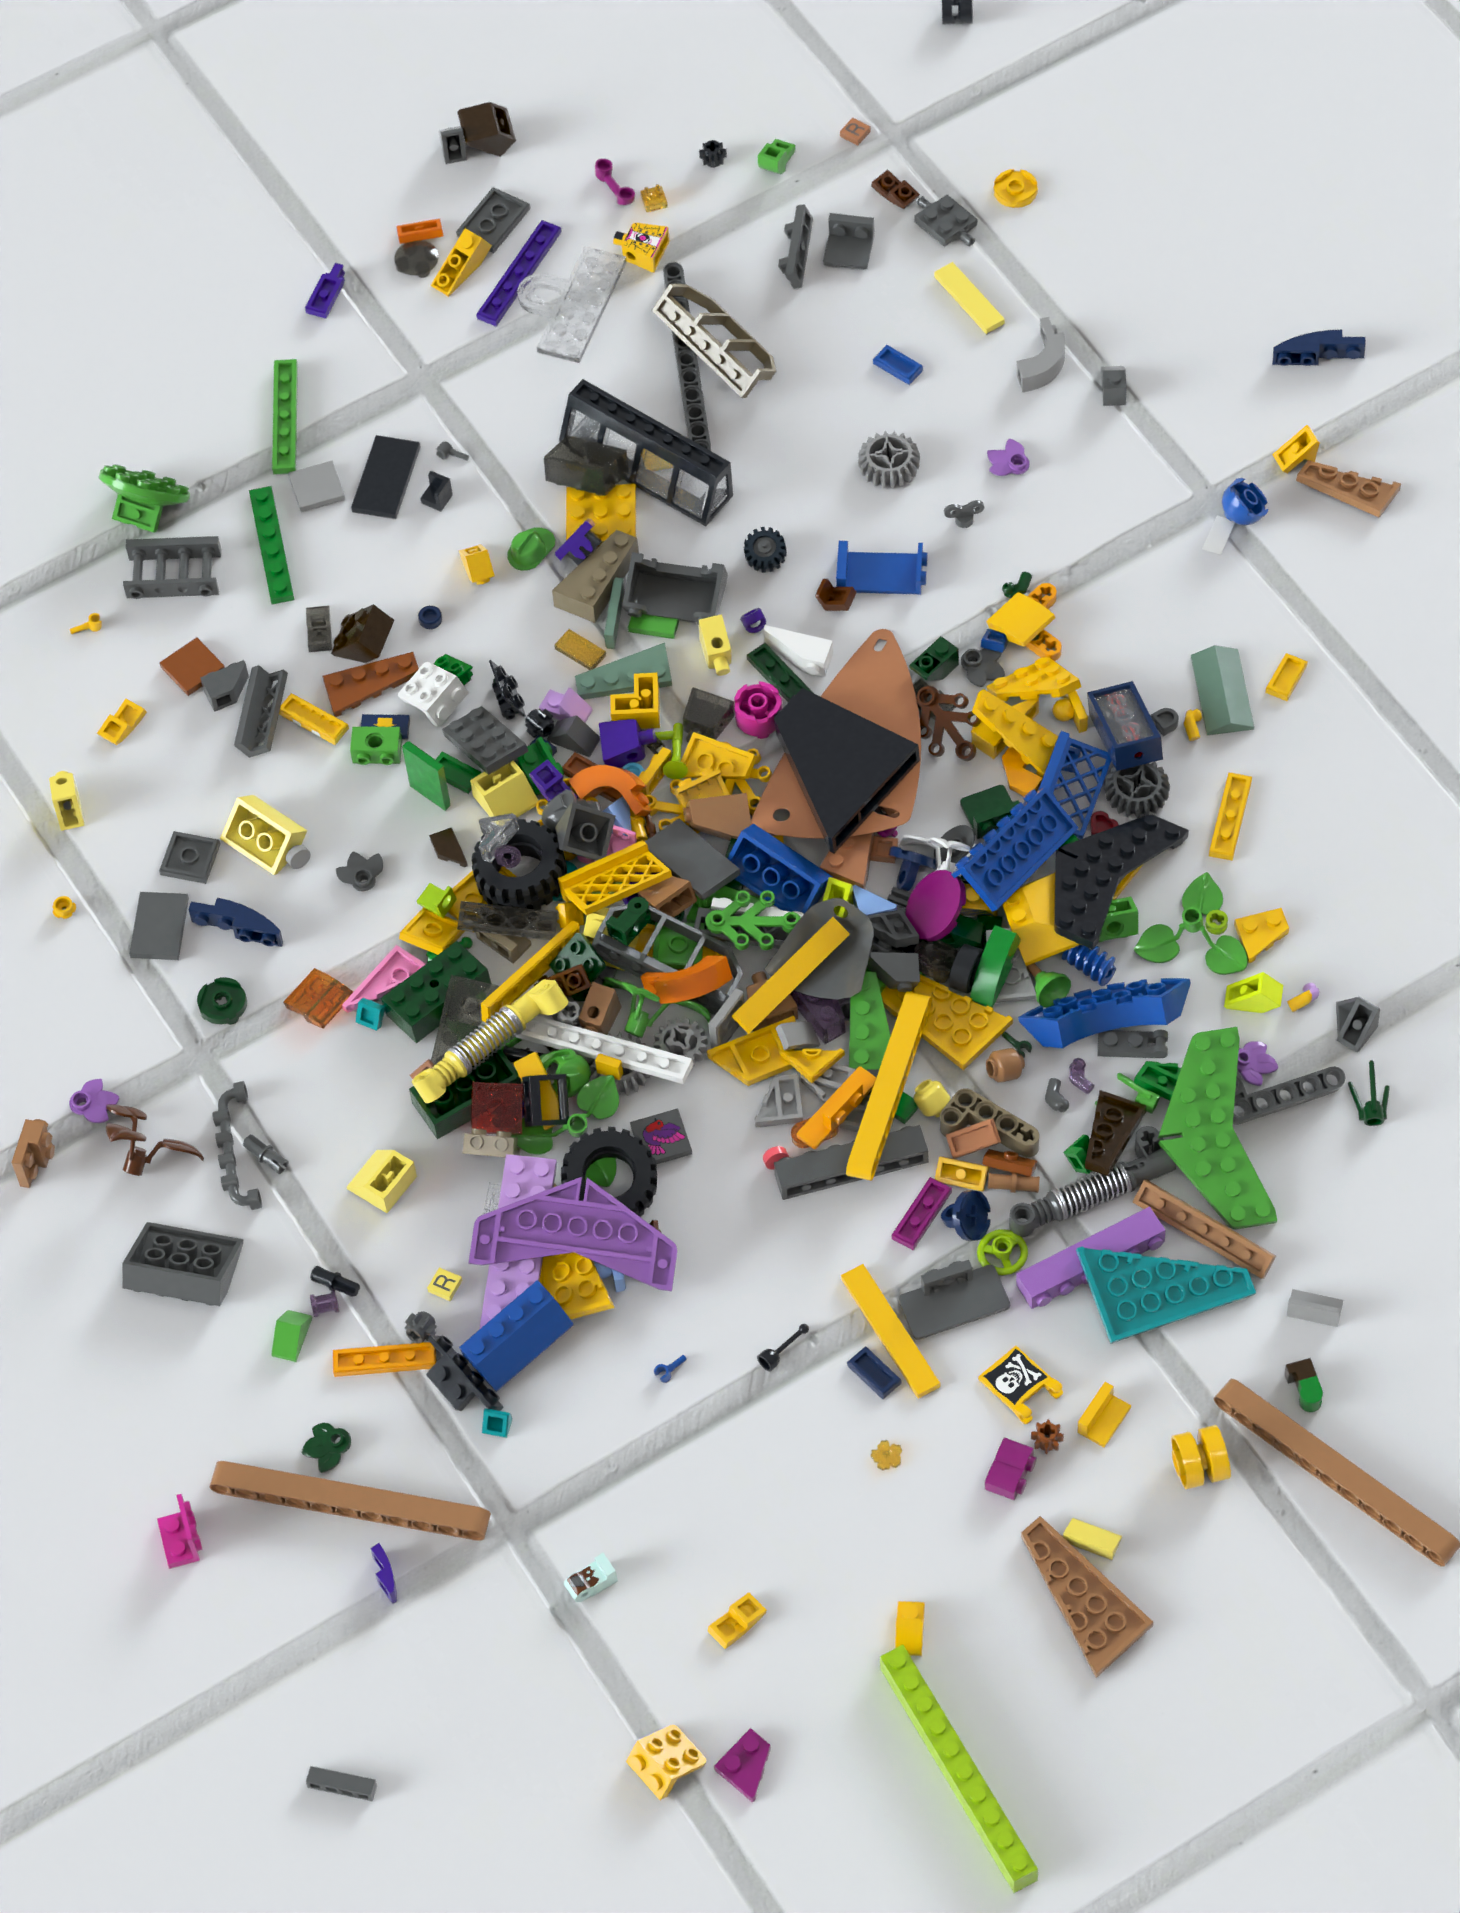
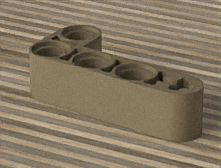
M963 1088L957 1091L940 1113V1131L945 1137L946 1134L966 1128L968 1124L974 1125L992 1118L995 1121L1001 1144L1023 1157H1033L1039 1151V1132L1035 1127L973 1090ZM962 1103H969L970 1105H968V1106H963V1105H961V1104H962ZM984 1115H989V1116H991V1117H990V1118H983L982 1116H984ZM948 1121H954V1122H956V1123H954V1124H948V1123H946V1122H948ZM1003 1128H1011L1012 1130L1005 1131Z

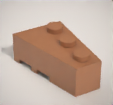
M875 833L849 837L835 854L830 851L828 852L820 868L833 876L832 878L866 889Z

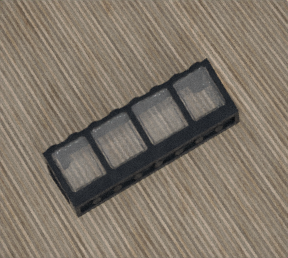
M584 379L569 393L559 437L560 444L630 484H635L637 488L704 526H707L733 497L731 462Z

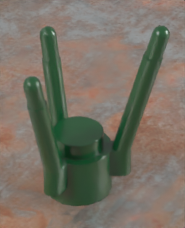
M1370 1060L1371 1101L1366 1102L1365 1106L1362 1107L1351 1081L1348 1082V1086L1358 1110L1359 1120H1364V1124L1368 1126H1378L1387 1119L1386 1110L1390 1087L1389 1085L1385 1086L1382 1105H1380L1376 1097L1374 1061Z

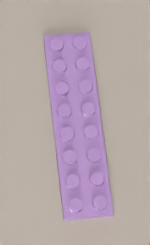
M506 1154L498 1209L553 1188L557 1160ZM543 1257L489 1265L480 1329L536 1280L540 1281Z

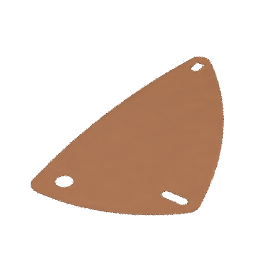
M878 629L853 654L821 697L918 744L920 761L879 805L898 811L899 816L892 818L873 811L851 836L875 833L907 823L912 815L919 782L921 729L912 679L893 633L887 629ZM878 639L887 641L881 651L874 650ZM784 752L752 816L751 824L757 825L770 834L824 839ZM778 809H786L790 812L789 818L785 821L775 820L773 814Z

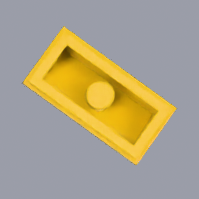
M939 1156L935 1180L944 1184L984 1192L990 1167Z

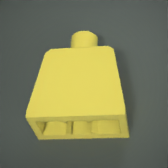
M722 614L699 619V639L708 668H715L718 676L728 674L730 672L729 665L731 664V647Z
M59 771L55 776L49 778L60 829L63 831L85 826L73 773ZM70 801L72 809H64L63 804Z

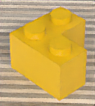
M658 673L634 674V693L610 695L611 721L635 719L641 729L660 728Z

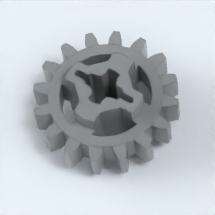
M677 1017L676 1023L673 1024L670 1020H667V1027L659 1026V1033L654 1035V1048L692 1058L694 1063L692 1067L695 1066V1059L702 1061V1053H707L708 1041L707 1036H705V1029H699L697 1021L691 1025L689 1018L681 1022L679 1017Z

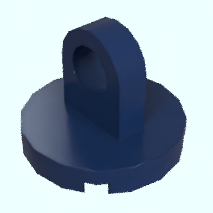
M895 846L890 847L888 854L903 860L897 877V888L904 891H910L913 887L920 866L935 869L937 864L936 859L913 851L902 850Z
M967 1190L957 1197L954 1204L949 1205L942 1211L941 1219L948 1228H955L956 1233L961 1239L977 1241L982 1239L989 1229L991 1219H988V1212H991L987 1198L982 1192Z

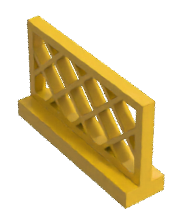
M642 840L557 879L562 899L566 902L571 901L587 916L672 877V873L668 867L649 852L647 843ZM635 872H644V874H635ZM651 872H660L655 875H650ZM614 882H623L622 884H613ZM592 892H601V894H592ZM587 901H596L592 904L586 905Z

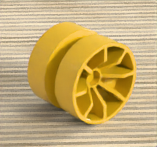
M1217 1425L1198 1429V1444L1189 1431L1171 1437L1174 1467L1186 1490L1204 1485V1470L1212 1483L1230 1479L1231 1477L1228 1453Z

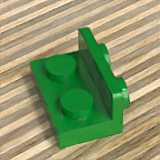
M542 737L537 738L534 744L527 746V753L515 759L536 796L541 794V792L532 781L529 773L548 759L564 775L560 763H556L552 756L551 746L548 742H544Z

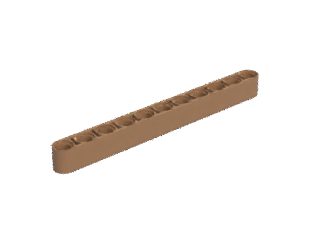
M1230 1379L1214 1397V1402L1221 1410L1441 1567L1445 1566L1460 1548V1542L1454 1535L1236 1379Z
M218 1461L216 1463L209 1487L212 1491L222 1495L477 1541L484 1540L491 1515L488 1510L477 1506L227 1461Z

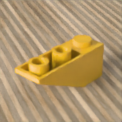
M465 228L430 286L449 297L482 264L492 245Z

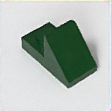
M959 914L956 919L958 923L954 929L942 939L933 942L936 950L961 948L964 944L974 947L982 946L985 924Z

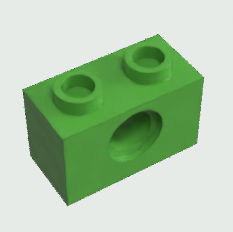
M352 727L350 752L353 764H400L402 749L400 727Z
M1132 897L1112 900L1099 942L1138 934V909Z

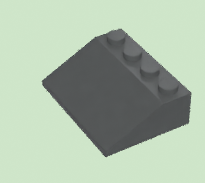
M146 1222L122 1263V1288L135 1292L156 1294L162 1297L178 1298L184 1301L205 1303L210 1306H220L228 1293L244 1239Z

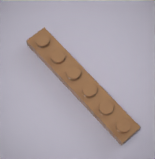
M1148 1180L1143 1181L1133 1200L1134 1204L1143 1209L1150 1206L1155 1215L1161 1220L1261 1279L1266 1277L1276 1258V1255Z

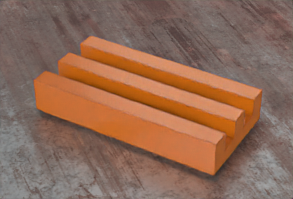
M440 219L396 226L400 244L443 237Z

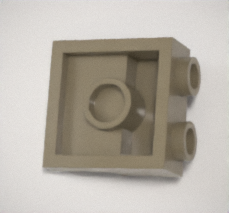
M472 1129L471 1133H464L463 1154L505 1158L506 1154L520 1156L521 1148L517 1147L518 1138L511 1137L512 1132L496 1131V1136L486 1135L487 1130Z

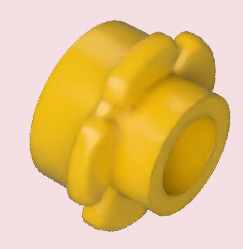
M60 896L53 902V914L57 918H70L72 913L76 911L75 903H72V900L67 896Z

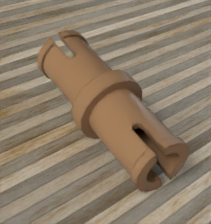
M989 1173L988 1189L1010 1190V1193H1016V1190L1038 1193L1040 1177L1018 1176L1017 1173H1012L1011 1175Z

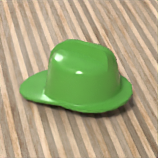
M531 528L518 533L513 538L508 550L507 559L510 565L521 571L530 570L538 566L555 546L553 533L544 528Z

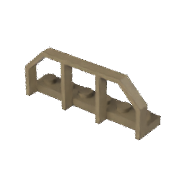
M669 284L651 310L741 398H747L759 380H771L777 372L773 356L714 299L687 284ZM672 296H683L705 308L710 313H699L695 319ZM702 325H723L737 339H727L722 345ZM729 351H750L763 364L764 368H757L755 373L752 374Z

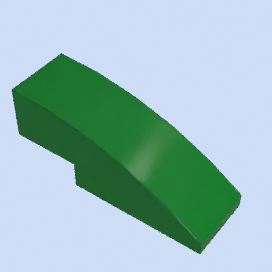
M996 925L994 926L973 982L970 994L972 1001L993 1008L1013 966L1011 960L1021 941L1017 933Z

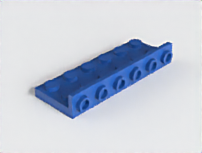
M1046 787L1037 792L1033 789L1023 797L1025 802L1023 804L1020 802L1010 810L1012 815L1010 817L1005 816L996 824L997 830L992 829L984 835V842L982 844L979 842L969 850L971 855L963 857L955 864L957 869L951 874L953 878L962 874L992 912L997 910L1079 828Z

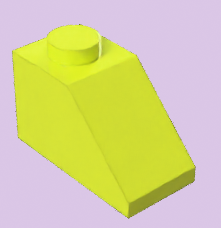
M1264 972L1227 985L1224 1007L1231 1010L1264 1013L1281 1007L1283 985Z

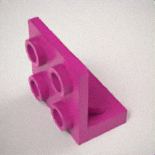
M182 1494L176 1495L180 1508L179 1513L157 1518L169 1569L200 1561L198 1551L202 1550L201 1541L196 1530L197 1525L194 1513L192 1512L190 1502H184Z

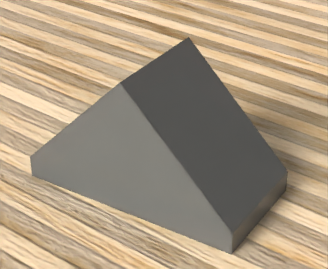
M576 715L558 720L547 741L590 757L600 741V736Z

